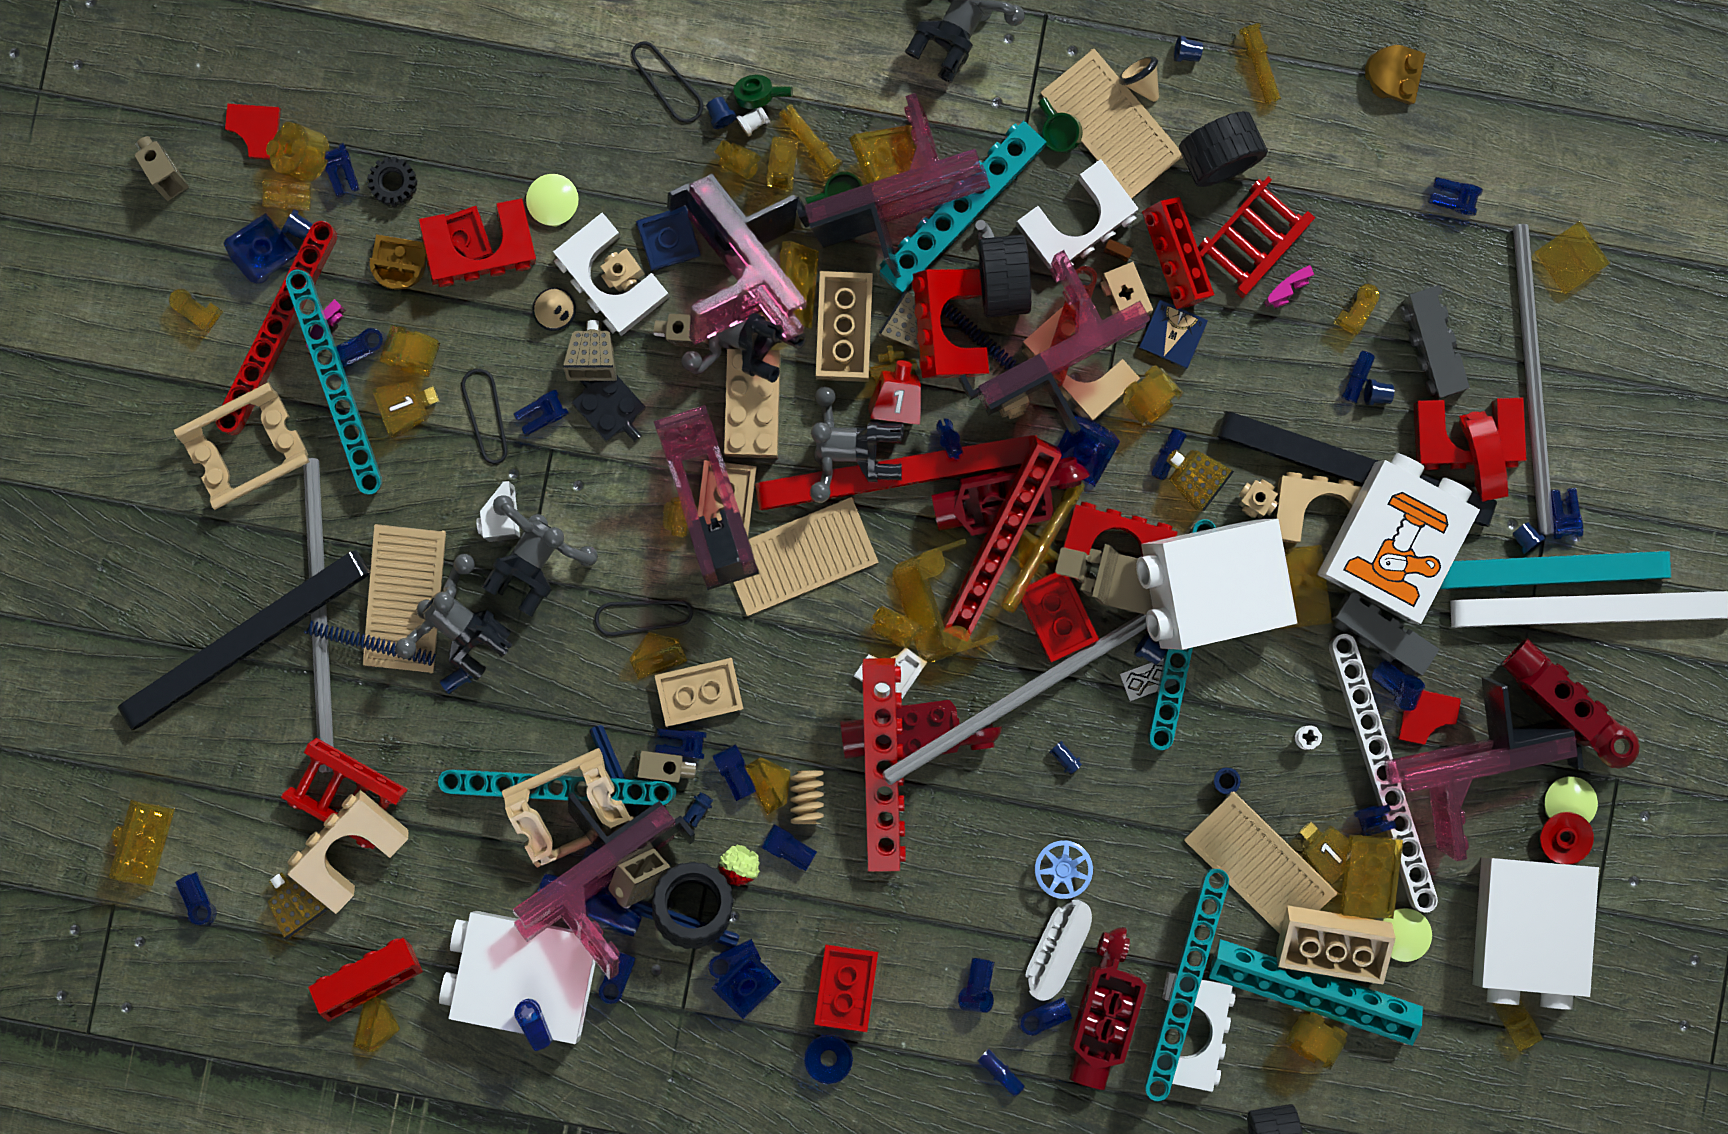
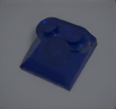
M266 213L224 241V246L231 260L248 280L256 284L268 280L272 273L296 257L299 252Z
M1075 416L1081 430L1078 435L1072 437L1067 428L1057 446L1062 454L1060 459L1076 457L1077 463L1084 466L1090 474L1083 481L1095 487L1116 451L1120 440L1112 431L1086 417Z
M749 951L713 985L712 990L744 1019L781 981L764 963Z

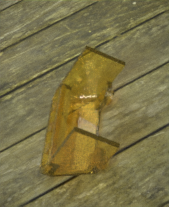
M966 539L955 541L898 563L893 570V580L920 658L929 663L999 640L996 634L972 642L968 631L961 626H952L945 629L928 580L938 576L943 571L945 566L943 554L966 547Z

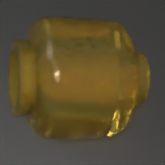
M672 497L671 501L664 504L663 526L671 531V535L684 537L687 536V532L694 530L693 522L697 521L698 508L692 503V499Z

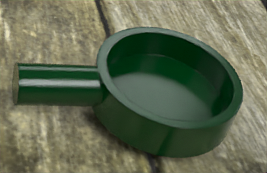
M749 75L741 78L735 84L734 95L739 106L747 109H756L768 104L773 97H792L793 87L772 86L771 80L766 76Z
M1047 97L1041 99L1038 104L1047 117L1042 130V136L1046 141V145L1051 150L1061 153L1074 150L1081 142L1083 135L1080 121L1071 114L1056 113Z
M838 172L828 179L824 193L806 197L805 200L809 208L864 192L861 180L856 175L850 172Z

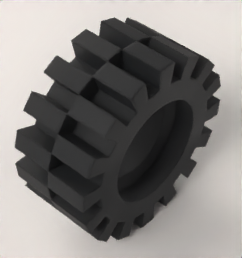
M393 156L392 159L384 157L383 161L380 162L378 160L375 162L377 165L371 167V174H368L367 178L369 180L368 187L373 196L384 205H392V207H397V204L404 205L407 199L410 201L413 198L411 196L412 193H416L417 179L415 172L403 159L399 160ZM396 172L401 175L402 185L398 190L388 191L383 187V179L388 173Z

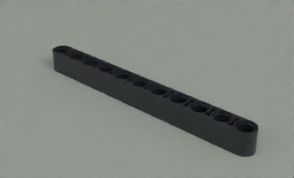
M1229 411L1224 412L1217 437L1224 441L1341 480L1354 481V484L1363 486L1374 463L1378 462V460ZM1423 475L1420 476L1421 479L1436 487L1441 482ZM1472 492L1467 503L1480 509L1473 524L1490 527L1497 501L1494 499L1482 501L1479 494Z
M357 550L347 553L125 700L117 709L131 731L138 729L371 574L370 570Z

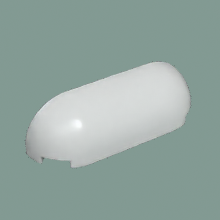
M1072 900V902L1067 903L1062 908L1057 907L1053 912L1026 970V977H1028L1030 987L1029 992L1036 999L1043 1001L1051 999L1065 984L1091 927V909L1086 903L1080 900Z

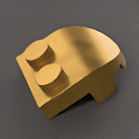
M1392 45L1372 54L1365 67V78L1370 81L1374 89L1372 92L1382 99L1388 97L1408 105L1415 104L1426 53L1402 45Z
M376 234L373 255L370 258V270L375 279L386 288L398 290L410 288L417 284L424 274L426 265L423 242Z

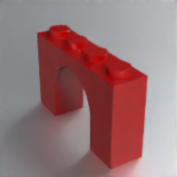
M522 198L496 203V214L502 243L493 255L485 259H469L456 251L450 239L445 214L419 219L418 225L432 285L438 284L439 287H447L453 285L455 280L464 279L465 282H471L480 279V275L490 273L491 277L505 274V270L516 268V271L531 269V265L536 262V256Z
M927 269L914 273L912 288L915 295L916 306L914 311L917 318V341L920 349L919 366L922 371V378H958L963 374L966 377H977L989 374L987 347L961 348L955 346L944 335L940 323L942 308L948 300L971 299L982 295L980 269Z
M1497 398L1492 401V415L1500 437L1506 468H1518L1519 463L1526 461L1524 399ZM1444 400L1417 401L1414 403L1416 461L1425 467L1424 471L1440 470V466L1449 465L1450 470L1466 469V465H1474L1472 453L1455 446L1447 435Z
M1081 502L1080 505L1075 504L1063 548L1085 552L1089 555L1092 544L1098 535L1105 531L1116 529L1125 531L1136 539L1141 549V557H1143L1141 544L1176 537L1178 532L1172 530L1173 526L1157 522V526L1147 524V519L1132 515V518L1129 519L1121 517L1122 512L1107 508L1106 512L1096 510V505Z

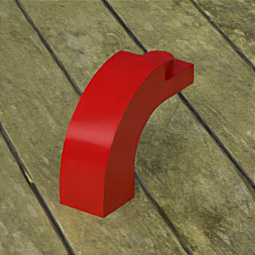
M1475 411L1459 416L1460 426L1471 449L1475 472V488L1481 500L1487 501L1508 497L1505 459L1500 437L1492 416H1487L1485 411Z

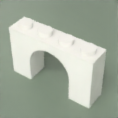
M1101 159L1081 173L1078 179L1095 201L1099 211L1098 224L1091 232L1078 237L1064 235L1052 225L1039 206L1035 207L1016 223V227L1053 275L1057 272L1064 274L1074 266L1072 261L1079 256L1084 259L1095 250L1093 246L1100 240L1103 243L1107 242L1116 234L1114 232L1115 229L1121 225L1125 228L1137 219L1135 214H1137L1139 208Z
M601 213L553 251L557 257L554 262L563 273L568 271L573 279L570 282L579 293L584 291L590 299L586 302L595 313L602 312L606 317L603 323L613 334L617 331L622 336L670 296L652 273L631 290L620 295L603 293L594 286L591 280V267L594 260L620 238L616 228Z
M1167 972L1162 996L1164 1000L1169 998L1175 973ZM1186 976L1181 979L1179 986L1182 991L1187 992L1192 989L1193 980L1191 977ZM1202 979L1194 1006L1201 1009L1208 1019L1210 1026L1209 1038L1199 1052L1190 1056H1180L1172 1084L1212 1092L1214 1086L1219 1085L1221 1070H1217L1219 1059L1223 1060L1226 1044H1223L1222 1040L1224 1033L1228 1034L1231 1018L1227 1017L1228 1008L1233 1007L1236 992L1232 991L1233 986ZM1168 1055L1160 1056L1157 1060L1158 1067L1160 1069L1170 1067L1171 1057Z

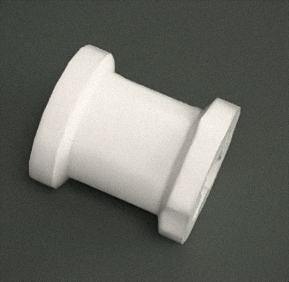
M762 107L753 109L744 116L739 115L736 117L748 137L758 127L771 123Z
M1303 726L1295 733L1296 744L1304 750L1314 749L1322 740V734L1314 726ZM1309 730L1310 735L1314 736V741H1310L1307 745L1306 740L1302 739V735L1307 734Z

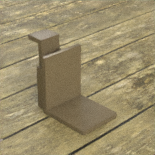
M1106 544L1103 552L1091 549L1089 555L1085 552L1061 548L1055 572L1059 575L1076 579L1082 585L1081 591L1087 596L1095 598L1102 605L1144 615L1153 609L1149 588L1145 589L1138 579L1136 570L1138 558L1118 554L1110 545ZM1091 567L1099 569L1096 580L1089 578Z

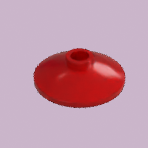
M1561 812L1553 815L1545 822L1540 834V843L1544 853L1552 861L1559 864L1568 865L1581 861L1589 854L1594 842V834L1589 822L1581 815L1573 812ZM1563 832L1569 833L1567 840H1561L1560 836Z

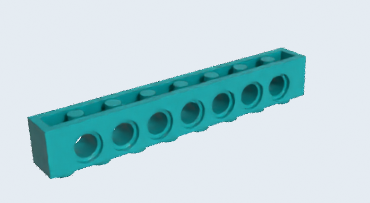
M1024 120L1019 126L1016 123L1013 124L1005 133L1007 138L1001 144L996 142L987 152L989 157L983 163L978 161L969 172L972 175L965 182L961 179L952 188L951 191L954 194L948 200L943 198L934 207L935 213L930 219L927 217L923 218L915 227L918 231L911 238L906 236L897 246L900 250L895 256L901 277L895 278L885 259L881 262L879 266L882 269L879 275L901 296L912 287L913 274L929 269L1045 148L1046 141ZM1017 145L1021 148L1022 153L1019 156H1012L1008 153V147ZM993 164H1000L1004 172L1000 175H994L989 168ZM980 182L985 185L986 191L977 194L972 190L971 186L974 183ZM958 201H963L968 205V210L960 213L954 209L953 205ZM939 220H946L949 222L950 228L947 231H939L935 224ZM929 239L932 242V247L929 250L920 249L917 244L919 240ZM904 257H909L914 261V266L910 269H904L900 266V260Z
M1221 939L1212 957L1210 979L1413 1046L1422 1027L1423 1006L1333 976L1278 967L1276 957Z

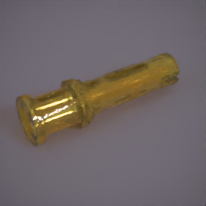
M1257 23L1240 29L1239 34L1243 35L1247 47L1246 55L1248 58H1252L1265 104H1270L1271 101L1276 102L1280 100L1281 96L1279 95L1266 54L1269 48L1263 41L1260 31L1262 26L1261 23Z
M792 104L786 106L787 112L783 109L779 116L782 117L809 150V158L819 164L823 169L825 177L834 173L843 164V161L835 157L828 148L829 144L827 142L821 141Z

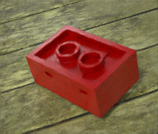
M1052 572L1015 590L1048 662L1056 661L1099 640L1070 577Z
M825 944L814 1025L867 1032L878 952Z

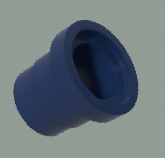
M1179 35L1174 48V61L1199 62L1203 52V43L1188 40L1185 36Z
M723 97L714 98L706 104L712 119L711 125L714 129L724 128L736 120L735 112L730 110Z
M294 209L281 232L285 234L288 232L304 241L313 224L300 216L299 211Z
M1368 379L1364 390L1365 404H1391L1394 398V386L1392 384L1379 383L1375 379Z
M1529 522L1513 532V536L1522 547L1521 551L1524 555L1545 541V537L1539 535Z
M1147 633L1137 645L1134 655L1138 658L1142 656L1157 665L1163 659L1167 649L1160 648L1159 642L1154 641L1149 633Z
M1222 768L1214 776V786L1223 794L1237 791L1241 783L1238 772L1232 768ZM1224 773L1229 774L1233 780L1232 785L1227 789L1221 787L1219 783V778Z

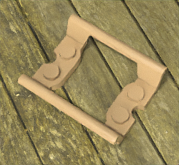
M269 382L174 430L176 437L185 445L193 463H200L205 467V474L201 479L211 496L210 503L214 510L310 462L307 450L296 430L290 431L286 428L285 423L290 416L277 392L274 391ZM248 404L260 406L262 410V424L276 450L283 453L286 459L280 466L233 489L229 484V470L214 443L207 441L202 427Z
M599 748L502 791L509 820L517 834H525L528 837V841L525 842V849L537 868L592 843L585 835L552 850L553 841L539 813L530 808L527 803L531 789L580 768L587 784V797L599 820L606 825L601 830L607 837L635 818L634 814H628L622 800L615 801L611 798L610 795L614 792V785L605 770L603 755Z

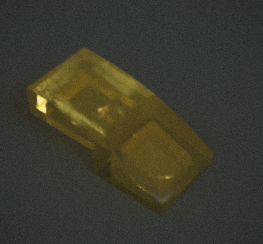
M1521 999L1519 1005L1491 1003L1519 1052L1543 1040Z

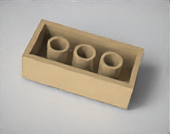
M820 271L816 380L869 382L873 273Z
M727 349L725 457L778 459L780 374L774 383L756 375L750 376L742 371V350ZM769 350L762 361L777 366L780 369V350Z
M1287 905L1276 948L1278 967L1384 984L1396 939L1393 925L1391 922Z

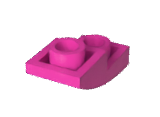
M1311 265L1300 269L1282 281L1265 300V306L1273 305L1274 308H1278L1289 303L1288 298H1291L1294 294L1291 286H1294L1295 289L1304 287L1309 284V279L1314 276Z
M335 299L324 310L328 326L331 325L332 327L342 320V314L346 311ZM318 324L314 325L310 332L311 337L316 340L321 339L324 334L323 328Z

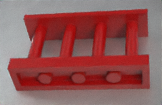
M1269 176L1264 181L1258 179L1249 189L1252 193L1251 196L1212 239L1207 236L1198 246L1201 258L1208 254L1237 280L1236 283L1239 287L1235 293L1242 299L1315 219L1309 211L1303 216L1299 213L1296 215L1266 189L1272 180ZM1258 196L1289 222L1288 226L1291 227V230L1286 235L1278 234L1249 208ZM1241 215L1272 242L1271 245L1274 248L1268 255L1265 252L1261 253L1231 227ZM1223 235H1226L1255 261L1253 264L1257 267L1251 274L1247 271L1244 273L1214 246Z
M315 738L308 743L304 751L305 754L310 756L311 761L297 789L291 786L283 792L281 798L286 800L287 804L292 808L302 809L325 822L331 814H338L330 809L329 805L343 778H349L356 782L357 787L353 793L354 796L360 790L364 793L372 791L379 795L378 805L385 811L389 804L397 805L405 797L408 789L322 740ZM320 765H326L333 769L334 774L320 802L307 796L306 792ZM348 835L355 839L356 843L363 848L374 849L376 847L369 840L361 836Z

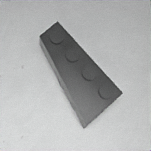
M1440 285L1410 294L1401 302L1402 307H1400L1402 319L1404 322L1408 321L1411 330L1408 332L1410 342L1413 347H1417L1419 356H1417L1419 368L1421 371H1425L1428 379L1425 382L1427 391L1430 396H1434L1435 400L1464 392L1470 388L1461 355L1459 353L1455 354L1453 350L1457 347L1454 332L1450 328L1447 329L1446 326L1448 323L1447 317H1449L1447 307L1439 302L1438 295L1443 294Z
M1347 592L1330 618L1335 622L1333 627L1344 634H1347L1348 631L1357 636L1356 642L1368 649L1370 646H1373L1379 650L1378 656L1391 663L1393 660L1402 665L1400 670L1411 677H1414L1415 674L1423 676L1440 649L1412 630H1405L1403 628L1404 625L1393 617L1382 615L1380 608L1365 600L1363 602L1360 601L1361 596L1356 592Z

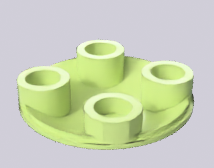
M547 174L536 179L529 187L526 196L527 208L532 217L542 224L554 227L560 226L574 215L579 201V196L573 183L566 177L558 174Z
M1578 777L1557 779L1549 787L1545 796V813L1548 818L1561 812H1573L1581 815L1590 823L1598 807V800L1594 789L1588 782Z
M1402 908L1387 914L1383 918V921L1392 923L1396 938L1391 958L1402 962L1417 960L1427 952L1432 941V930L1428 920L1421 913L1413 909Z

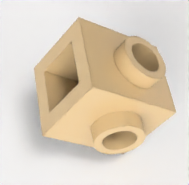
M627 248L619 254L617 252L612 253L605 258V263L601 265L605 272L601 277L609 288L614 286L619 292L633 288L637 284L636 280L645 274Z
M1263 479L1260 482L1255 480L1251 485L1249 483L1245 484L1238 495L1242 498L1238 505L1251 518H1262L1265 514L1270 516L1278 504L1275 501L1278 493L1273 491L1275 487ZM1257 493L1264 496L1263 502L1256 501L1255 495Z

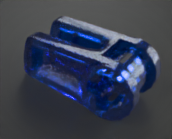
M344 143L339 144V147L336 149L319 152L323 166L338 198L345 195L344 185L341 184L338 175L340 168L344 170L345 179L348 181L350 189L353 192L360 190L350 155Z
M1439 177L1434 178V188L1456 194L1457 198L1449 197L1445 194L1432 193L1429 196L1428 203L1451 209L1464 215L1475 216L1477 214V200L1483 192L1481 187Z
M557 390L544 394L535 402L513 413L517 421H522L532 417L533 414L539 411H543L541 417L532 422H527L522 427L525 436L548 424L557 422L569 414L567 408H563L560 403Z
M1576 487L1569 488L1565 492L1568 515H1565L1563 512L1560 490H1551L1554 539H1561L1562 536L1575 535V537L1583 536V520L1580 514Z
M657 729L658 737L668 738L669 740L681 739L683 744L680 747L668 746L667 744L656 745V753L704 759L705 754L702 753L704 738H707L706 732Z
M1389 804L1382 806L1374 805L1353 812L1354 816L1358 817L1362 832H1360L1361 838L1396 828L1393 820L1382 819V816L1387 815L1391 811Z
M530 998L522 1000L515 1008V1019L533 1050L539 1051L549 1046L553 1038L539 1003ZM524 1005L527 1008L534 1009V1012L531 1014L532 1018L521 1014L524 1010Z

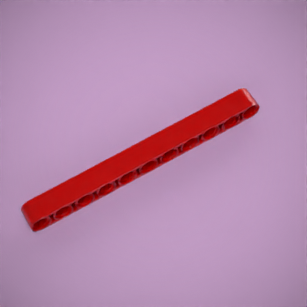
M1037 435L878 462V464H902L901 481L878 480V482H868L859 465L833 469L829 499L1021 466ZM822 471L756 483L755 489L759 510L815 502L810 496V488L813 484L820 482Z

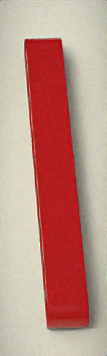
M317 221L311 226L288 274L293 270L306 271L310 274L315 286L337 241V233L329 223ZM328 229V238L322 241L318 240L319 231ZM311 252H316L318 254L316 262L307 264V255ZM297 274L296 276H294V278H293V280H292V283H293V286H294V287H295V285H294L295 279H296L298 276H301L302 274ZM286 278L222 405L236 399L238 394L242 392L248 393L266 384L298 320L294 307L289 311L283 310V303L287 299H291L286 286ZM305 283L302 287H295V288H296V289H302V288H304V286L306 285V283ZM306 299L305 301H303V303H302V305H301V309H302V310H303V308H304V306H305V304H306V302H307L308 299ZM276 322H281L283 325L282 331L278 334H272V325ZM263 346H270V355L266 358H261L259 354L260 349ZM252 369L259 370V377L255 381L248 380V373ZM248 404L216 420L217 427L228 435L239 434L243 430L255 405ZM235 416V425L227 429L224 424L226 418Z

